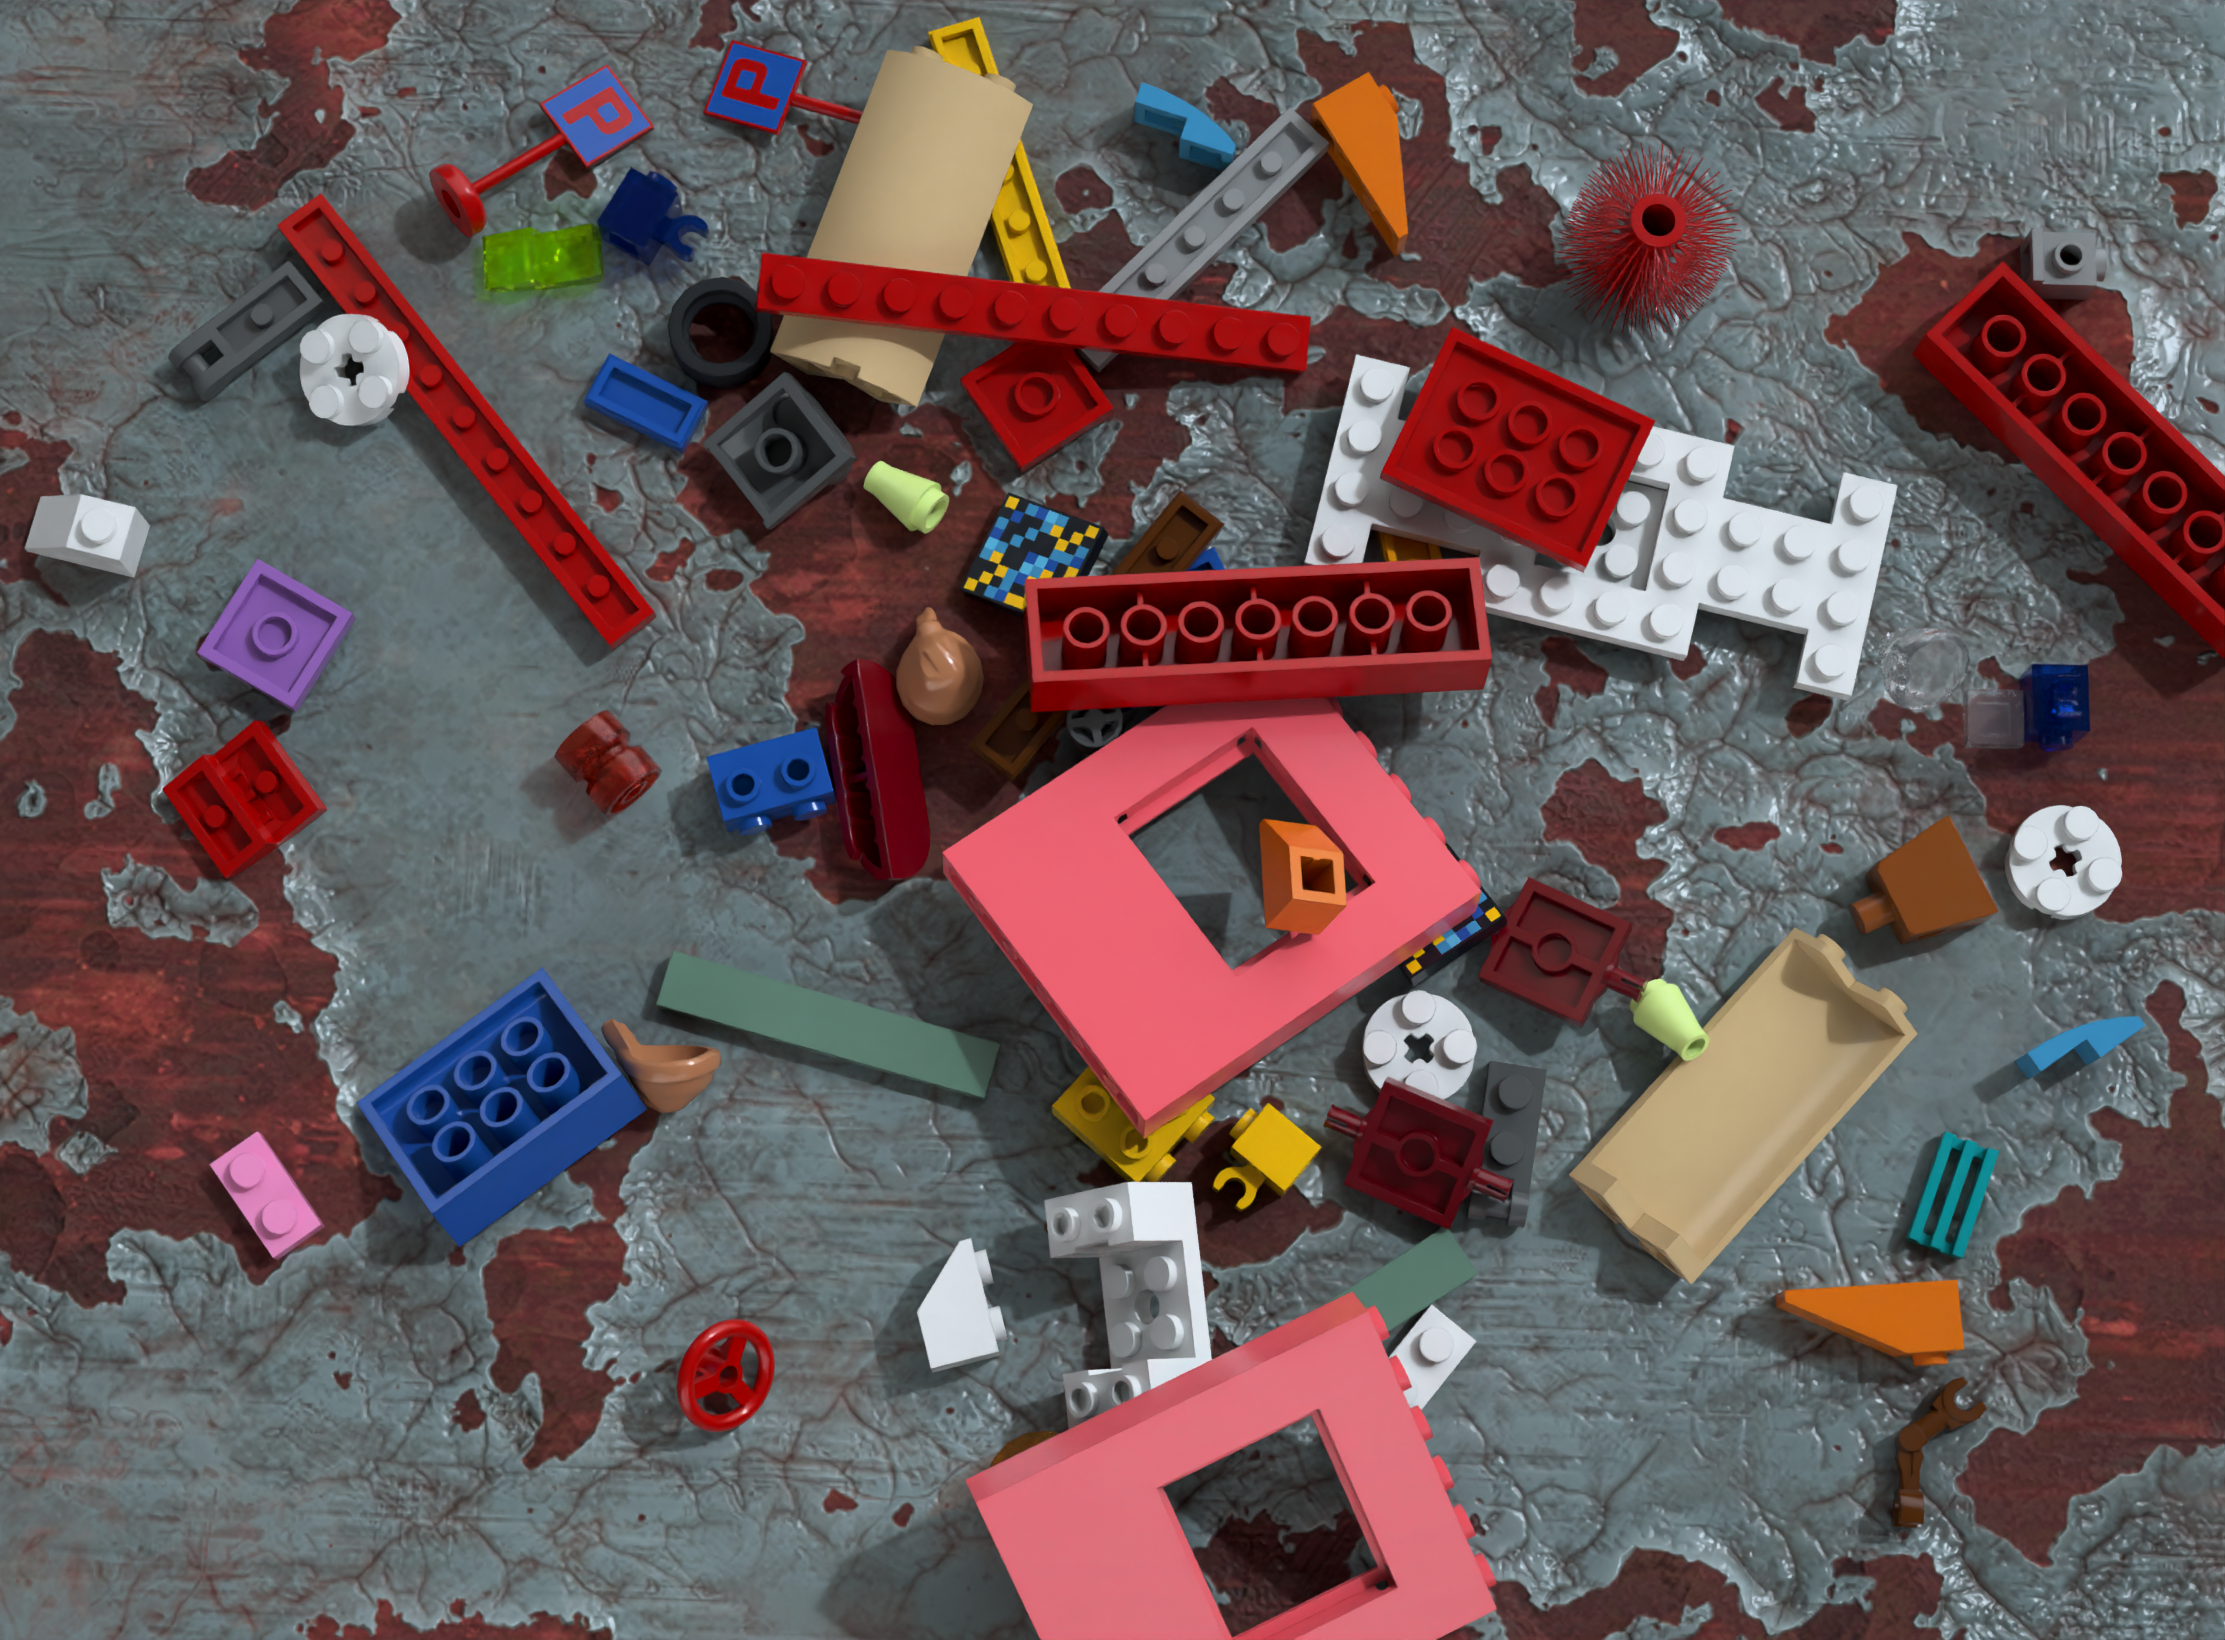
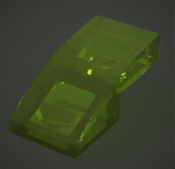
M592 223L544 233L539 232L533 227L482 237L485 289L489 292L549 290L604 282L601 229Z

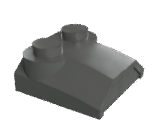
M783 372L702 443L705 449L709 450L717 458L761 515L762 523L770 530L809 501L824 487L841 482L849 474L853 463L858 460L849 441L818 401L792 374Z

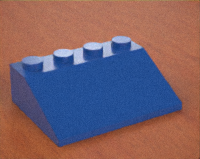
M543 967L356 1102L431 1214L459 1247L647 1110V1107Z

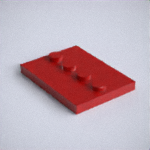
M1451 327L1381 471L1380 479L1584 573L1656 420Z

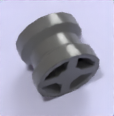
M1120 708L1069 710L1067 713V727L1073 744L1081 752L1088 755L1093 754L1125 733V722Z

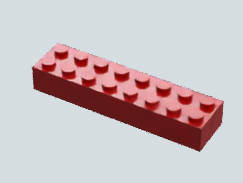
M2002 261L1924 335L1912 355L2225 659V476Z
M1479 557L1025 579L1023 617L1031 712L1483 690L1492 662Z

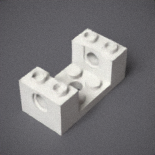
M1125 1182L1044 1200L1050 1258L1099 1257L1111 1369L1085 1370L1063 1374L1069 1429L1212 1360L1192 1182ZM1154 1293L1159 1301V1314L1155 1319L1150 1311V1301Z

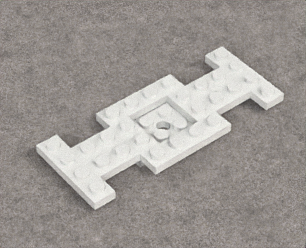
M1356 355L1304 566L1362 563L1371 529L1478 555L1486 613L1684 661L1687 657L1698 609L1804 635L1793 688L1846 701L1850 699L1898 485L1843 472L1839 478L1830 523L1828 524L1723 498L1735 446L1653 426L1628 481L1667 491L1626 482L1607 522L1612 529L1613 540L1606 545L1596 546L1584 573L1380 479L1381 471L1406 422L1399 420L1398 415L1410 367Z

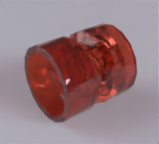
M604 710L595 714L581 724L563 741L554 756L575 782L586 781L588 783L585 791L587 796L607 818L621 813L641 798L653 786L662 772L661 767L641 745H629L631 737L629 731L610 710Z

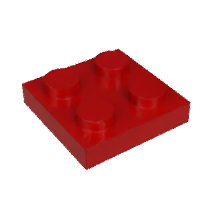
M1016 342L960 378L961 387L1021 473L1114 413V407L1072 348Z

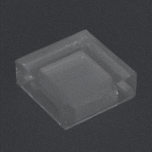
M1967 689L1963 693L1964 747L2020 749L2024 745L2023 690Z

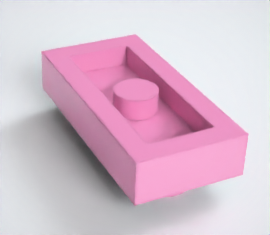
M257 1131L209 1164L274 1259H280L325 1227L260 1132Z

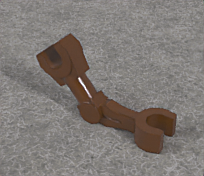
M1964 1377L1947 1383L1930 1404V1411L1896 1434L1895 1446L1897 1449L1895 1461L1898 1469V1489L1893 1500V1527L1917 1528V1525L1924 1523V1496L1922 1491H1919L1920 1467L1924 1458L1921 1448L1944 1429L1948 1432L1976 1421L1987 1408L1982 1401L1968 1411L1961 1410L1956 1406L1954 1402L1955 1393L1968 1384Z

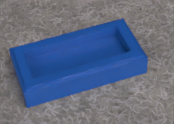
M610 353L583 400L586 407L684 454L709 407L706 400Z

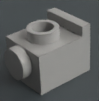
M2032 228L2020 245V278L2041 299L2086 300L2097 286V281H2104L2107 253L2104 248H2096L2095 233L2043 232V228ZM2061 258H2074V265L2065 264Z

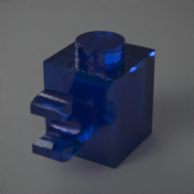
M632 167L597 220L603 241L650 266L662 245L668 247L677 258L686 262H692L695 257L694 251L691 247L680 241L682 236L688 232H695L701 237L707 238L710 233L708 225L700 217L695 215L681 216L683 209L679 193L676 192L677 187L670 180L653 171H649L646 176Z
M2031 664L2019 677L2021 742H2038L2039 749L2044 751L2069 750L2073 748V743L2079 742L2090 731L2088 665Z

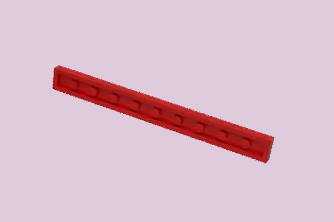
M322 193L277 224L284 238L345 314L371 316L379 320L377 322L383 324L388 331H394L402 340L409 360L407 393L610 649L613 651L656 618L655 611Z
M761 253L755 312L1294 374L1306 372L1311 320L1310 316L771 253Z

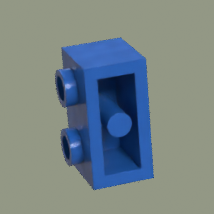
M816 727L706 757L727 832L738 830L741 836L757 834L772 827V820L793 815L796 821L812 819L827 812V805L837 803Z

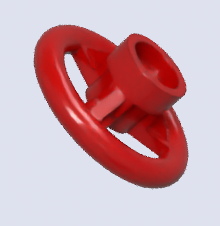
M728 1319L708 1327L694 1339L680 1363L676 1385L680 1408L693 1425L705 1431L724 1432L742 1425L759 1410L770 1391L775 1372L774 1352L766 1334L749 1321ZM727 1338L721 1346L716 1345L718 1341ZM747 1341L753 1346L758 1361L757 1375L752 1389L742 1380L743 1370L740 1365ZM718 1391L723 1394H729L739 1406L730 1412L715 1415L704 1411L699 1406L697 1400Z

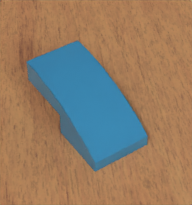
M1141 82L1135 100L1134 122L1181 136L1179 158L1220 171H1224L1234 161L1236 144L1213 120L1179 97Z
M2139 1016L2116 1017L2084 1024L2043 1042L2015 1060V1063L2027 1079H2030L2074 1048L2086 1066H2088L2146 1025Z

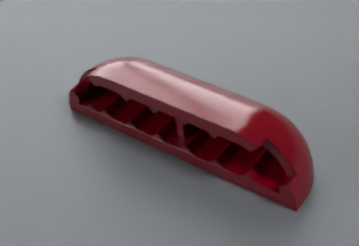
M856 659L841 670L840 673L845 677L837 690L834 702H827L825 706V726L843 841L850 859L859 861L873 875L874 879L901 880L915 875L922 869L930 849V826L912 715L902 705L896 689V679L881 665L870 660Z

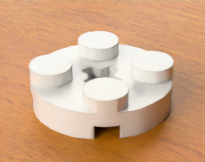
M341 314L327 319L316 330L305 334L300 343L302 355L300 359V380L304 394L309 401L310 409L316 416L329 419L340 425L366 426L382 421L394 410L390 407L396 402L399 393L404 394L409 381L407 352L402 340L394 331H388L383 324L377 322L379 320L371 316ZM350 357H352L354 362H362L364 366V372L356 375V385H352L350 378H346L345 366Z
M2056 805L2035 812L2019 825L2010 840L2009 850L2006 852L2005 873L2013 893L2021 903L2030 909L2036 908L2044 914L2052 915L2051 918L2068 920L2082 917L2092 912L2108 899L2122 878V858L2117 839L2105 822L2100 820L2093 810L2084 806ZM2056 848H2063L2066 853H2072L2075 856L2077 863L2072 866L2073 876L2067 877L2062 869L2053 871L2050 867L2049 862L2056 857Z
M1417 990L1405 995L1396 996L1376 1010L1364 1030L1361 1051L1365 1074L1379 1093L1385 1079L1391 1077L1438 1098L1448 1100L1460 1090L1468 1079L1473 1068L1477 1043L1468 1019L1458 1007L1441 996ZM1409 1036L1417 1040L1425 1036L1432 1043L1428 1050L1433 1059L1428 1063L1420 1058L1413 1063L1409 1062L1405 1058L1409 1047L1404 1040Z

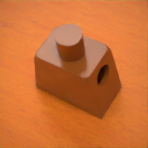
M1950 815L1940 819L1873 866L1865 874L1873 894L1849 905L1852 919L1863 935L1889 924L1901 945L1982 924L1998 912Z

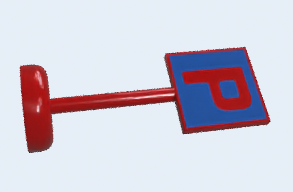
M732 40L703 113L709 117L779 136L791 106L854 124H859L863 111L797 94L796 91L807 66L806 60Z
M608 64L540 103L539 107L559 133L474 183H471L466 175L453 164L444 163L430 171L429 177L434 193L449 219L466 237H473L480 233L487 223L486 210L479 195L562 146L568 144L583 166L588 169L654 130V125Z

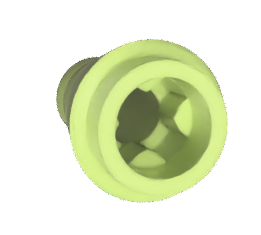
M883 461L877 462L870 469L864 481V489L872 493L910 531L917 529L923 533L932 531L943 518L949 504V496L941 491L939 483L891 467Z
M1655 979L1648 982L1645 992H1641L1642 998L1638 1003L1633 999L1631 1000L1630 1010L1634 1014L1633 1020L1635 1025L1676 1051L1683 1060H1693L1707 1048L1710 1038L1702 1030L1677 985L1667 984L1662 979Z

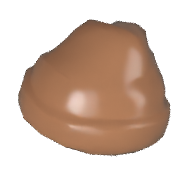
M926 607L923 613L915 620L916 635L902 654L897 667L896 689L902 705L915 719L929 725H948L964 718L975 706L982 693L984 676L981 661L974 648L962 636L943 628L939 621H937L934 610L931 607Z
M615 1019L604 1022L601 1027L606 1042L614 1049L618 1064L627 1073L635 1090L649 1107L661 1113L676 1112L685 1108L707 1088L714 1077L715 1070L721 1065V1055L717 1048L694 1045H641L624 1023H618Z

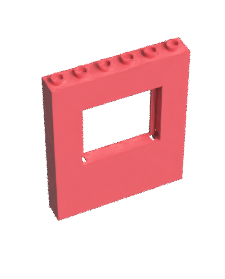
M1335 697L1166 705L942 852L944 875L1143 1139L1464 921L1477 910L1482 891L1479 889L1481 888V883L1476 872L1465 860L1457 861L1445 846L1446 839L1438 824L1429 816L1422 818L1410 803L1412 801L1411 794L1404 782L1396 774L1388 775L1376 760V750L1368 737L1361 731L1354 733L1342 718L1343 710ZM1242 737L1245 741L1237 746L1238 740ZM1258 740H1260L1261 742V749L1255 743ZM1254 754L1310 825L1317 826L1343 852L1344 869L1358 886L1346 893L1347 906L1319 935L1290 931L1232 970L1129 838V835ZM1123 815L1126 820L1118 824V819ZM1367 877H1369L1371 881L1370 886L1364 880Z
M1350 1292L966 1479L965 1482L1040 1640H1437L1497 1610L1488 1589L1497 1584L1495 1577L1483 1554L1480 1552L1473 1555L1467 1540L1476 1536L1474 1528L1462 1505L1458 1504L1453 1507L1446 1491L1454 1487V1482L1440 1455L1431 1458L1425 1441L1433 1438L1432 1431L1419 1406L1409 1407L1403 1391L1412 1388L1399 1358L1396 1355L1388 1358L1381 1341L1390 1338V1335L1376 1306L1373 1305L1365 1308L1356 1295ZM1311 1415L1377 1566L1231 1637L1163 1487ZM1385 1580L1388 1587L1384 1590H1378L1375 1585Z

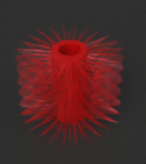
M1640 143L1646 169L1644 180L1642 163L1639 162L1638 153L1637 158L1641 181L1629 149L1628 152L1633 163L1634 173L1625 156L1624 160L1629 172L1630 181L1618 158L1616 157L1622 175L1609 158L1613 164L1614 171L1609 166L1608 168L1617 177L1618 183L1610 172L1608 175L1610 174L1613 180H1610L1604 173L1603 175L1613 187L1607 183L1604 177L1602 180L1605 185L1598 179L1590 177L1597 181L1598 185L1600 183L1611 197L1604 192L1600 185L1598 187L1592 180L1590 181L1600 189L1601 193L1591 183V186L1586 185L1593 189L1594 193L1588 188L1584 189L1581 187L1587 194L1582 192V197L1578 195L1577 197L1581 198L1584 203L1579 199L1574 202H1577L1578 205H1585L1591 210L1585 209L1583 206H1572L1574 209L1571 210L1579 213L1569 211L1574 215L1568 214L1571 216L1568 218L1576 221H1570L1566 218L1565 220L1571 222H1566L1567 224L1579 227L1565 226L1573 228H1566L1567 230L1583 233L1562 230L1576 234H1565L1567 236L1562 237L1578 239V241L1559 238L1571 241L1559 245L1578 247L1561 251L1586 252H1555L1575 254L1557 259L1584 258L1560 265L1592 261L1582 266L1557 271L1565 272L1586 269L1566 277H1574L1581 273L1586 274L1589 271L1596 270L1568 284L1582 278L1586 279L1599 272L1593 278L1567 289L1570 290L1577 286L1581 287L1594 280L1587 287L1579 291L1581 292L1593 285L1586 291L1588 292L1602 281L1585 296L1587 297L1596 290L1584 301L1586 302L1593 295H1597L1595 302L1584 314L1610 288L1598 312L1595 314V319L1618 286L1622 284L1605 318L1606 320L1625 286L1610 333L1613 325L1615 326L1617 318L1619 319L1621 312H1623L1625 305H1627L1622 329L1623 333L1628 307L1629 313L1626 326L1632 305L1630 338L1632 337L1634 304L1636 299V331L1637 306L1640 293L1639 324L1640 315H1642L1644 335L1643 317L1646 310L1647 328L1649 324L1651 338H1653L1647 312L1649 302L1652 321L1654 320L1656 331L1652 302L1664 332L1659 309L1671 332L1673 331L1669 325L1663 301L1675 324L1677 325L1670 306L1684 324L1679 311L1685 317L1686 315L1676 305L1675 299L1684 312L1686 309L1683 303L1687 307L1688 305L1682 300L1681 296L1688 304H1692L1688 299L1689 297L1697 306L1698 304L1703 306L1696 300V298H1699L1694 294L1693 290L1700 297L1701 295L1705 297L1700 290L1709 293L1706 288L1710 290L1707 285L1710 284L1716 287L1712 282L1717 285L1714 281L1718 282L1717 279L1720 280V278L1714 275L1722 277L1720 275L1722 274L1721 272L1713 269L1725 272L1720 268L1726 269L1724 267L1726 265L1719 262L1727 263V259L1714 256L1721 255L1727 257L1722 255L1726 253L1714 252L1711 249L1732 253L1718 249L1725 247L1736 251L1729 248L1731 247L1730 245L1715 243L1719 241L1737 245L1721 241L1729 239H1713L1709 237L1736 239L1715 235L1741 230L1720 228L1738 224H1712L1726 219H1733L1734 217L1703 221L1720 214L1738 211L1739 209L1706 214L1734 203L1725 206L1721 205L1714 209L1708 208L1703 212L1696 213L1724 199L1712 204L1708 203L1695 210L1702 203L1729 192L1726 191L1717 196L1713 195L1700 202L1707 195L1720 188L1718 187L1701 197L1704 194L1702 193L1692 201L1693 198L1710 185L1708 184L1694 195L1711 180L1709 179L1697 190L1695 189L1705 178L1704 175L1707 171L1682 196L1703 158L1674 198H1672L1688 165L1687 163L1668 196L1683 150L1666 181L1671 149L1665 176L1664 171L1667 157L1661 178L1663 167L1662 143L1660 175L1657 184L1658 151L1656 179L1653 188L1654 159L1652 169L1649 146L1650 167L1648 173L1646 154L1644 157L1642 143ZM1631 173H1632V175H1633V177H1634V179H1635V181H1636V183H1637V190H1636L1635 184H1634V182H1633V178H1632V176H1631ZM1645 181H1646V185H1647V194H1646V189H1645ZM1584 196L1589 197V198L1592 199L1596 204H1594V203L1588 201ZM1578 209L1585 210L1588 214H1585ZM1575 217L1582 218L1587 222L1579 221ZM1617 219H1620L1624 226L1619 225ZM1714 225H1725V226H1718V227H1709V226H1714ZM1618 229L1620 233H1613L1611 230ZM1713 229L1732 230L1720 232H1706ZM1701 233H1718V234L1706 235V234H1701ZM1574 236H1585V237H1590V239H1589V238H1578V237H1574ZM1568 244H1583L1584 246L1568 245ZM1701 244L1718 245L1722 247H1709ZM1674 249H1676V250H1681L1682 252H1681V253H1675L1673 250H1674ZM1584 255V256H1590V257H1573V256ZM1669 257H1674L1677 263H1672ZM1705 260L1715 262L1720 266L1712 265ZM1602 262L1598 265L1591 266L1594 263ZM1704 273L1709 274V275L1712 276L1714 279H1712V278H1710V277H1707ZM1700 276L1705 277L1709 282L1705 281V280H1704L1702 277H1700ZM1698 279L1704 281L1707 285L1700 283ZM1695 283L1700 284L1704 289L1700 288V287H1699L1697 284H1695ZM1683 286L1691 293L1693 298L1685 291ZM1646 288H1647V293H1648V306H1647ZM1656 292L1660 300V305L1656 299ZM1674 293L1678 296V298H1679L1681 304L1679 303V301H1678V299L1676 298V296L1674 295ZM1642 296L1644 301V308L1642 307Z

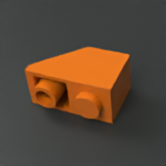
M1263 819L1259 823L1265 928L1319 935L1347 906L1343 852L1315 825Z

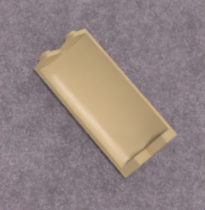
M913 46L910 53L887 50L807 258L968 276L1033 104L1014 93L1016 85L1009 79L992 73H987L983 77L961 67L943 62L941 55L928 48ZM784 315L770 352L806 374L844 379L880 402L917 407L945 333Z
M1794 928L1702 1028L1710 1038L1705 1051L1697 1058L1689 1061L1683 1060L1678 1055L1569 1174L1579 1188L1615 1224L1620 1222L1631 1234L1639 1239V1246L1691 1285L1917 1035V1032L1904 1015L1908 1010L1905 1003L1885 987H1881L1879 991H1876L1856 981L1842 962L1846 957L1845 952L1836 942L1824 934H1820L1815 938Z

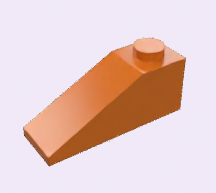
M1367 72L1312 104L1309 124L1329 142L1327 152L1395 257L1404 252L1408 236L1399 128L1396 115L1399 113V108L1387 86L1382 84L1378 87L1370 73Z
M1957 1280L1784 1290L1775 1295V1305L1777 1308L1893 1357L1912 1356L1913 1367L1948 1364L1947 1354H1954L1964 1350Z

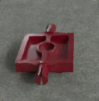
M1528 877L1516 902L1504 912L1507 925L1492 935L1491 951L1478 974L1480 982L1579 1028H1583L1596 1000L1608 988L1638 1003L1642 998L1641 992L1644 993L1648 980H1643L1618 968L1619 955L1632 931L1631 923Z
M1391 1077L1385 1079L1375 1106L1364 1118L1332 1104L1323 1125L1325 1128H1330L1355 1139L1353 1143V1161L1343 1185L1449 1230L1453 1225L1461 1202L1473 1189L1505 1203L1514 1181L1482 1168L1483 1148L1493 1126V1120Z

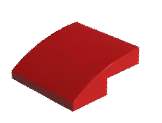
M254 720L214 755L203 754L162 788L225 878H232L264 858L328 810L266 723Z

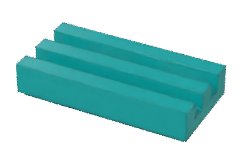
M1947 1131L1941 1133L1905 1240L1954 1259H1962L1999 1151L1989 1147H1980L1977 1145L1978 1143L1968 1139H1959L1955 1134ZM1953 1150L1959 1152L1960 1155L1933 1234L1930 1236L1924 1234L1923 1230L1950 1151ZM1974 1158L1980 1160L1951 1244L1944 1240L1971 1161Z

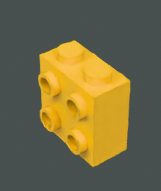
M1088 1066L1052 1105V1114L1127 1182H1145V1180L1148 1182H1159L1177 1161L1170 1155L1176 1146L1184 1138L1193 1144L1215 1120L1208 1112L1213 1107L1215 1098L1211 1094L1207 1095L1143 1139Z

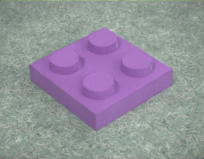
M257 559L197 653L202 659L297 713L356 618L352 612Z

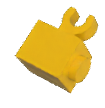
M1268 1103L1259 1114L1250 1108L1229 1133L1236 1140L1231 1146L1229 1154L1244 1167H1229L1222 1170L1215 1178L1212 1189L1218 1193L1228 1181H1239L1245 1189V1195L1235 1206L1239 1212L1246 1210L1253 1203L1256 1192L1263 1183L1283 1197L1318 1155L1321 1146L1271 1104Z

